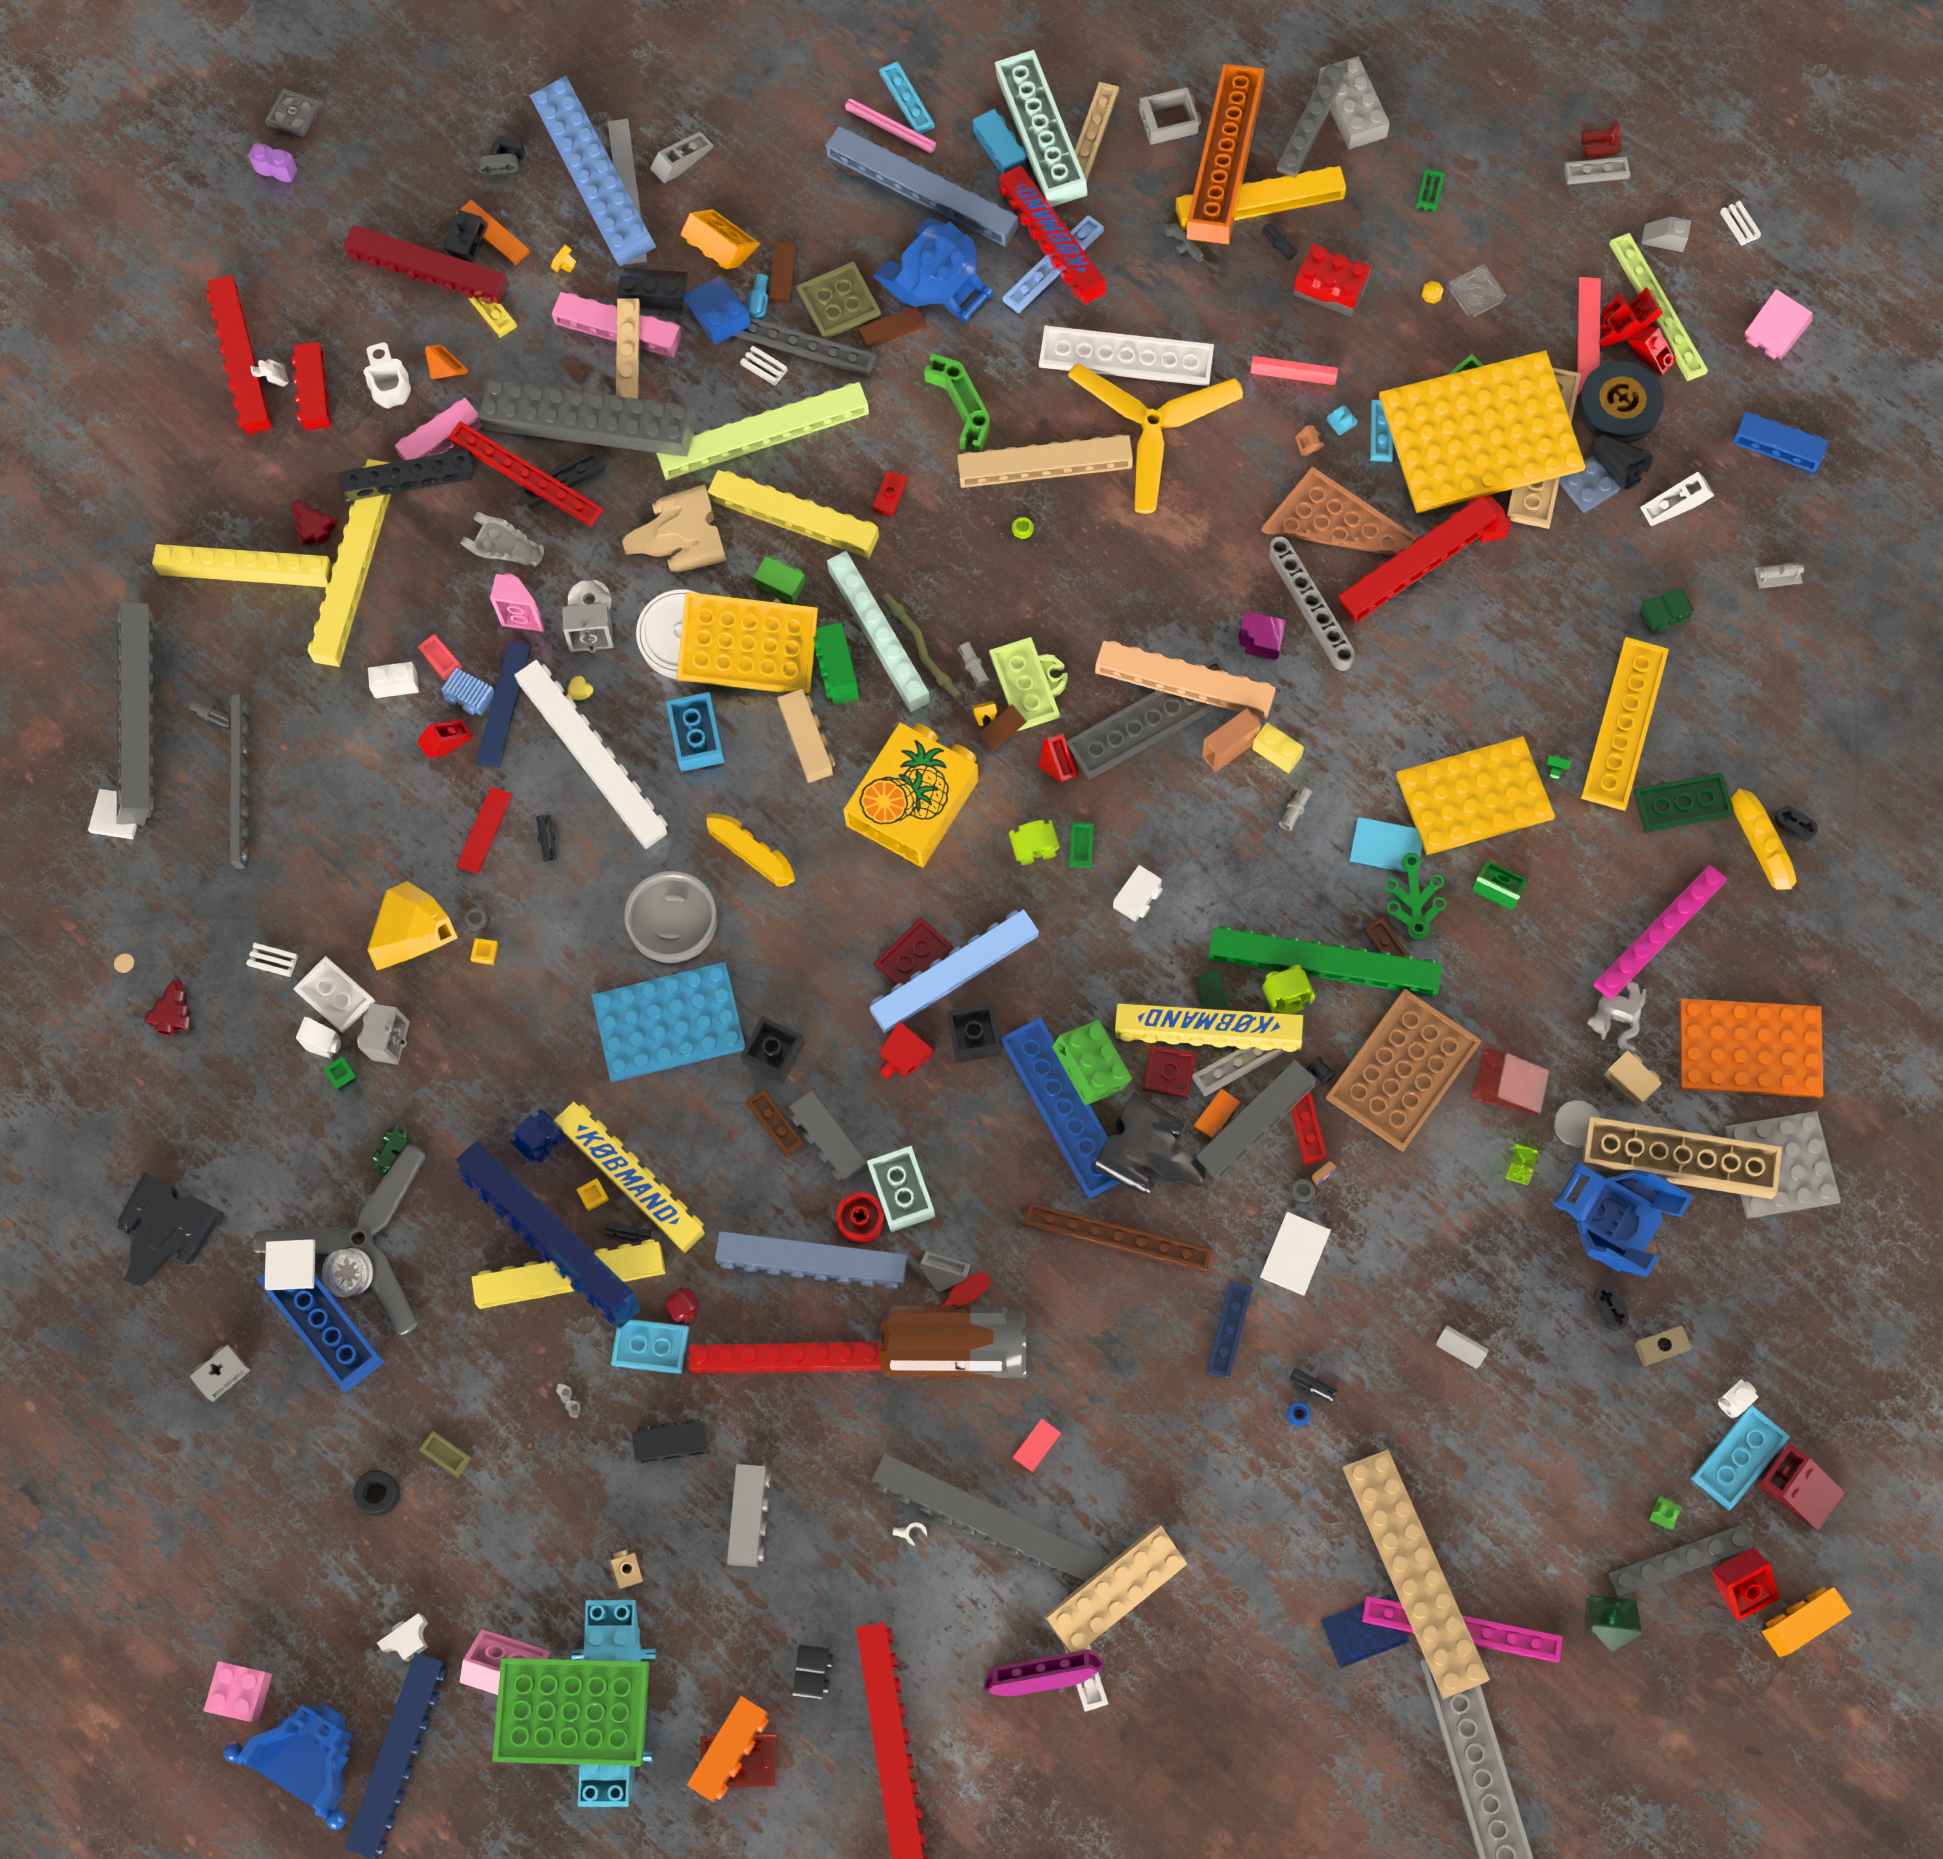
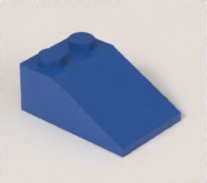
M720 276L683 295V299L714 345L751 326L749 312L739 297Z

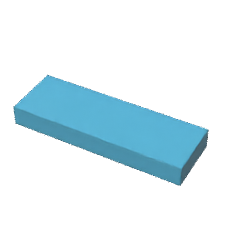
M1372 400L1370 461L1392 462L1393 439L1380 400Z

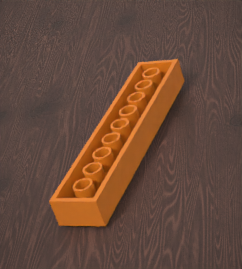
M1223 64L1187 220V239L1229 244L1264 88L1265 69Z

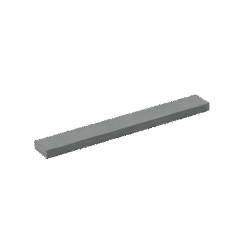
M628 119L608 121L613 165L641 217ZM646 253L626 262L627 268L648 265Z

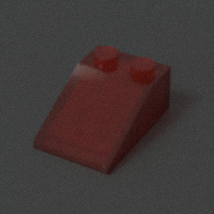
M1484 1047L1479 1057L1471 1099L1540 1115L1549 1070L1511 1054Z

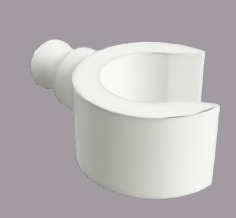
M915 1522L911 1523L907 1528L894 1527L893 1535L906 1538L909 1544L915 1546L913 1540L909 1537L910 1531L913 1528H920L927 1536V1530L924 1525Z

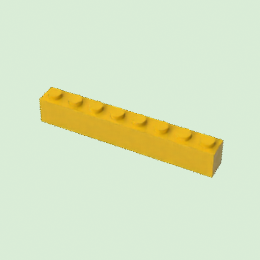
M1326 167L1322 170L1306 171L1298 174L1296 178L1285 175L1276 179L1268 178L1260 182L1244 183L1241 187L1234 220L1344 199L1346 185L1341 167ZM1186 194L1176 198L1175 210L1181 230H1187V220L1193 195Z

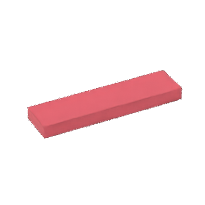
M1253 356L1250 373L1335 385L1338 368Z

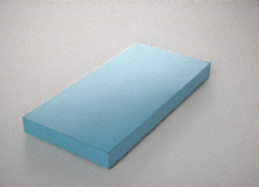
M1750 1405L1690 1479L1730 1511L1790 1436L1754 1406Z

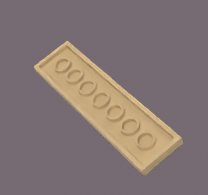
M1552 368L1571 422L1581 373ZM1560 477L1512 489L1507 511L1510 521L1549 529Z

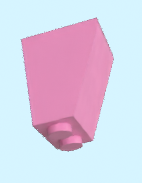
M1776 289L1746 330V341L1756 348L1758 345L1764 348V353L1770 358L1775 359L1778 357L1782 359L1812 322V312Z

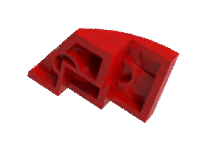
M1646 287L1631 302L1619 293L1604 307L1601 329L1604 333L1603 338L1599 340L1601 346L1613 345L1633 336L1663 314L1653 292Z

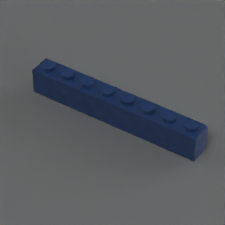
M414 1653L347 1842L346 1851L370 1859H379V1856L384 1855L388 1845V1841L385 1839L388 1831H392L397 1817L394 1814L397 1805L401 1806L405 1797V1791H403L405 1782L411 1779L414 1771V1766H411L414 1757L419 1755L423 1742L420 1740L423 1731L426 1732L430 1726L431 1717H429L431 1708L435 1707L439 1700L440 1693L437 1692L439 1685L444 1683L448 1674L446 1662Z

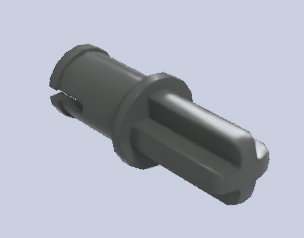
M196 699L190 703L189 712L203 717L206 722L212 721L224 727L231 725V716L217 710L215 706H208Z

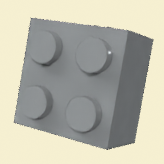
M595 602L589 605L573 604L562 607L563 631L570 652L588 650L590 653H594L598 649L614 648L613 624L607 603Z
M370 1003L368 1010L364 1013L363 1030L358 1035V1048L372 1061L398 1065L402 1049L407 1045L405 1038L410 1021L396 1007Z

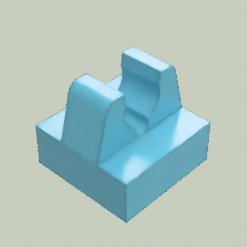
M1345 405L1340 406L1327 416V421L1339 436L1357 425L1356 418Z

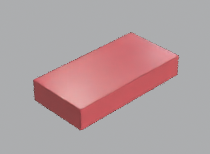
M435 634L417 646L418 650L444 680L449 678L455 668H462L458 660Z
M1041 1419L1013 1456V1459L1033 1473L1059 1438L1061 1432Z

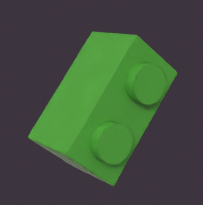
M767 556L753 577L755 587L794 605L806 584L805 576L800 569L796 567L790 568L784 565L781 560L777 558L771 559Z

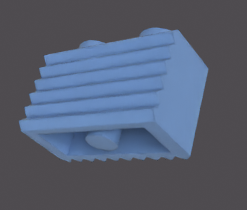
M458 668L453 670L441 688L444 699L453 705L456 703L462 705V708L471 715L477 713L482 716L495 694L493 687Z

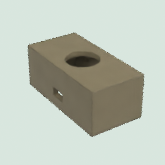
M1682 1325L1644 1338L1634 1344L1643 1367L1687 1352L1692 1348ZM1660 1338L1670 1340L1672 1346L1669 1351H1662L1658 1348L1657 1343Z

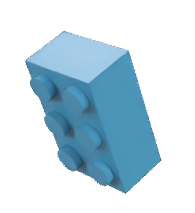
M710 692L666 701L681 772L725 763Z

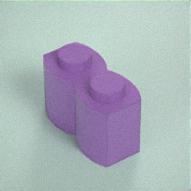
M255 143L248 154L254 170L264 176H274L280 181L292 182L298 170L292 155L284 150H273L268 145Z

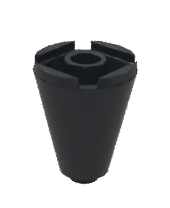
M1606 434L1595 437L1591 444L1592 453L1619 486L1625 490H1630L1639 484L1642 480L1640 478L1643 471L1647 473L1653 462V456L1648 451Z

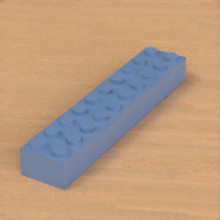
M564 76L531 94L530 97L619 267L626 264L627 261L656 248L567 77Z

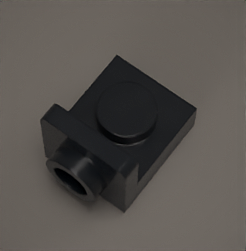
M500 135L491 147L492 155L514 154L518 159L523 160L526 154L522 141Z

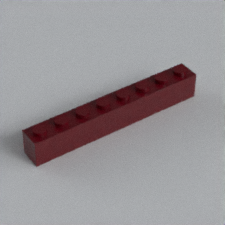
M356 225L352 226L343 245L348 257L354 261L362 260L377 268L380 266L386 268V270L394 274L399 272L413 280L416 278L421 279L431 286L436 284L450 292L458 291L468 298H473L474 296L487 304H500L509 285L505 274Z

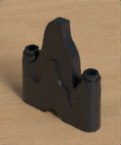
M1135 1092L1131 1094L1115 1124L1119 1135L1110 1136L1092 1169L1128 1188L1147 1195L1150 1193L1155 1182L1151 1181L1152 1178L1146 1173L1161 1180L1184 1181L1196 1187L1200 1186L1206 1175L1202 1164L1178 1144L1173 1137L1178 1138L1184 1127V1125L1180 1124L1181 1121Z
M144 1172L117 1221L119 1224L116 1228L127 1234L131 1230L134 1231L140 1224L130 1247L131 1263L124 1280L135 1286L146 1284L175 1254H178L176 1259L189 1265L198 1256L224 1213L191 1195L178 1200V1191L175 1188Z

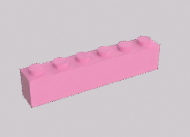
M560 292L552 311L556 325L617 342L616 306L601 304L594 299L580 298L573 293L566 294ZM640 315L639 348L674 358L682 339L680 326L671 321L664 322L658 320L653 316Z

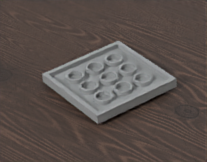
M1817 1111L1730 1125L1723 1128L1725 1137L1728 1139L1782 1147L1777 1194L1773 1199L1740 1194L1746 1219L1833 1205L1841 1202Z

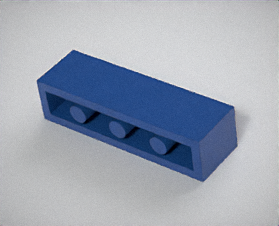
M1745 412L1732 444L1815 473L1829 441L1824 440L1820 436L1802 432L1798 428L1782 425L1778 421L1762 418L1758 414Z

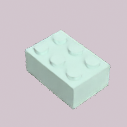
M912 1146L867 1161L890 1232L935 1217V1212Z

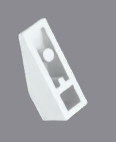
M1696 472L1640 508L1649 524L1653 526L1697 507L1713 497L1714 494L1705 478L1699 472Z

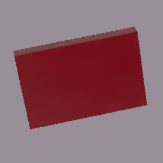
M920 917L873 963V966L895 986L900 983L905 985L911 981L910 977L919 971L924 973L929 970L930 964L938 959L943 960L954 947L926 920Z

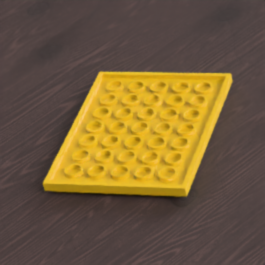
M1546 350L1379 393L1416 513L1581 472L1586 468Z

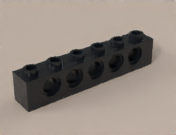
M468 450L341 471L338 475V486L342 501L347 502L471 480L473 467Z

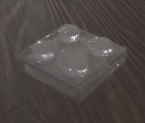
M1485 264L1448 282L1447 285L1470 319L1506 301L1507 295Z

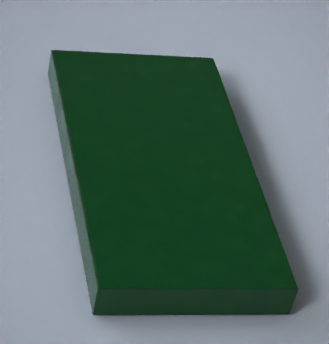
M1722 773L1636 788L1633 791L1644 833L1733 817L1734 815Z

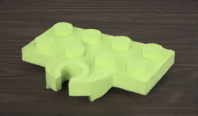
M1031 637L989 650L1008 706L1013 704L1027 721L1018 731L1060 718L1054 697L1060 695L1065 689L1068 676L1067 673H1063L1059 678L1050 676L1052 671H1062L1065 668V665L1055 655L1045 654L1038 656Z

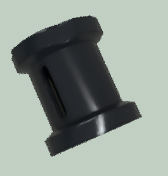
M1318 1056L1306 1069L1320 1081L1322 1087L1329 1083L1337 1074L1335 1069L1331 1070L1323 1062L1321 1056Z

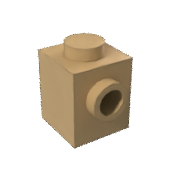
M627 1549L613 1553L614 1558L609 1559L608 1562L617 1589L643 1582L635 1553H628ZM626 1564L627 1570L623 1572L622 1567Z

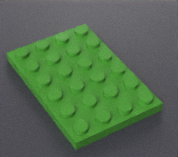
M501 1658L492 1762L643 1766L650 1662Z

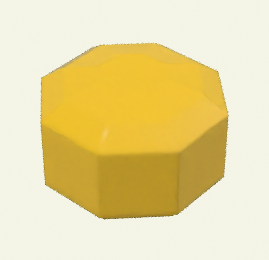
M1430 281L1424 284L1422 297L1426 302L1434 304L1441 300L1443 287L1439 282Z

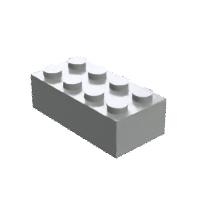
M1359 56L1332 64L1347 70V76L1330 111L1348 150L1387 138L1389 120ZM1326 67L1320 68L1318 82Z

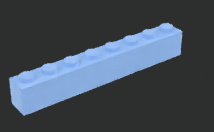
M1023 909L1019 913L1017 910L1006 916L1007 920L1000 925L996 922L987 928L988 932L981 937L978 934L968 940L967 946L962 949L960 946L949 952L948 958L943 961L941 959L934 961L929 965V970L924 973L922 971L915 973L910 977L911 981L905 985L903 983L896 985L891 989L892 993L884 997L881 995L871 1002L870 1012L883 1032L886 1034L895 1028L899 1022L903 1023L1037 938L1039 931Z

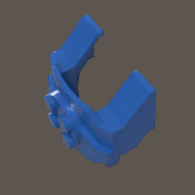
M928 217L914 231L916 236H920L902 254V265L887 260L873 277L904 305L909 304L918 307L928 304H944L954 316L966 324L970 320L972 313L985 299H989L993 295V291L980 281L975 272L977 270L974 241L967 234L964 235L950 221L946 224ZM976 289L979 295L965 310H961L959 306Z
M1575 1163L1572 1168V1175L1561 1194L1555 1197L1553 1205L1567 1211L1577 1220L1576 1225L1586 1255L1595 1260H1600L1618 1272L1623 1270L1648 1277L1659 1256L1647 1253L1645 1250L1663 1220L1661 1212L1682 1217L1693 1196L1653 1172L1648 1173L1634 1170L1620 1176L1605 1179L1584 1165ZM1580 1178H1587L1588 1181L1575 1204L1568 1202Z

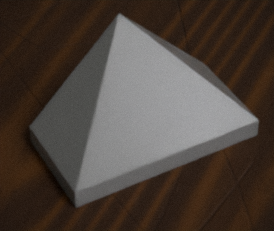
M928 1251L925 1252L920 1263L921 1270L937 1293L965 1281L971 1264Z

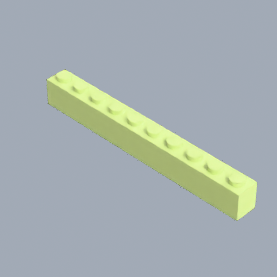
M860 382L855 384L849 383L843 388L828 390L815 397H806L800 402L788 403L775 410H766L760 415L748 416L735 423H726L714 430H705L701 434L693 436L687 457L657 453V457L665 480L672 479L869 414L868 403Z

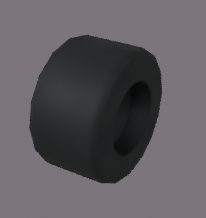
M380 1470L368 1471L356 1481L353 1489L354 1500L357 1506L365 1513L373 1516H383L391 1512L398 1505L400 1487L397 1481L388 1473ZM375 1484H381L386 1489L384 1499L376 1503L370 1501L368 1497L369 1489Z

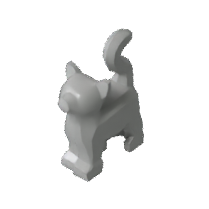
M1629 982L1625 986V990L1628 993L1627 997L1617 995L1611 1001L1603 994L1598 1001L1597 1012L1589 1017L1587 1024L1593 1027L1595 1032L1601 1034L1602 1040H1605L1610 1030L1611 1019L1629 1024L1630 1029L1623 1031L1619 1035L1618 1045L1620 1049L1625 1052L1628 1050L1630 1053L1635 1051V1047L1629 1045L1627 1040L1636 1036L1640 1030L1641 1009L1646 997V989L1639 990L1638 983Z

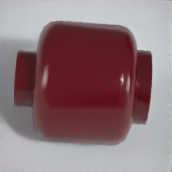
M680 1287L666 1296L668 1300L665 1303V1307L675 1322L684 1320L687 1324L698 1316L696 1311L699 1310L700 1303L690 1289Z

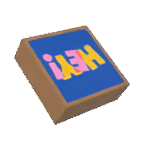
M1328 1161L1313 1174L1311 1182L1317 1187L1334 1173L1336 1166L1331 1161Z

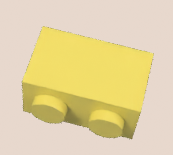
M1267 722L1255 737L1252 749L1289 774L1302 758L1304 747Z

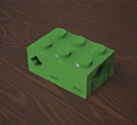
M1099 1020L1061 1034L1052 1046L1085 1106L1115 1094V1092L1124 1090L1132 1080Z

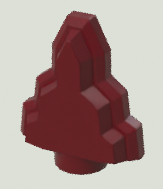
M299 499L291 503L292 514L297 520L295 524L298 532L296 538L301 546H310L314 543L322 545L326 543L331 537L330 532L338 523L331 514H324L320 509H312L308 503Z
M172 980L166 987L163 998L155 1002L152 1010L147 1011L144 1023L156 1026L155 1031L157 1033L173 1036L175 1030H189L191 1018L187 1016L188 1007L183 1002L185 991L182 981Z

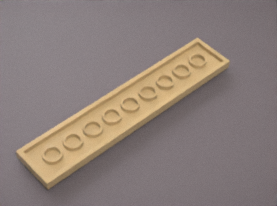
M1389 1450L1344 1466L1343 1471L1442 1698H1448L1488 1682L1490 1678Z

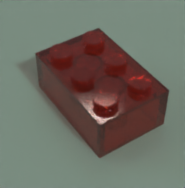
M776 1734L755 1735L753 1741L756 1743L748 1755L744 1754L739 1761L742 1764L739 1772L734 1778L730 1776L725 1784L728 1786V1789L778 1788V1736ZM700 1736V1762L716 1736Z

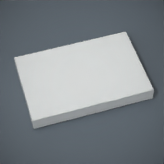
M326 956L293 988L342 1034L369 1008L370 1003L373 1004L375 1002L366 991Z
M1287 1212L1260 1278L1304 1296L1331 1230Z

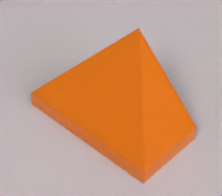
M443 345L426 346L425 351L431 379L468 373L469 370Z

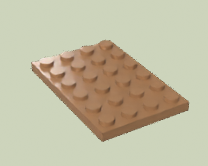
M1404 989L1326 1096V1100L1404 1152L1479 1047L1482 1040Z

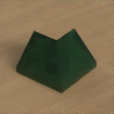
M1587 1595L1585 1634L1597 1635L1611 1652L1641 1635L1642 1628L1636 1600Z

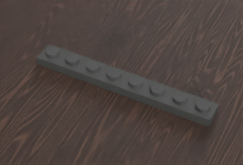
M750 317L751 326L733 335L870 377L877 359L876 354Z
M231 695L230 862L236 869L245 868V861L248 860V849L245 847V840L248 839V828L245 826V819L248 818V807L245 805V798H248L249 792L248 786L245 784V777H248L249 770L248 765L245 764V756L249 755L248 744L245 743V736L249 734L246 722L249 707L241 695Z

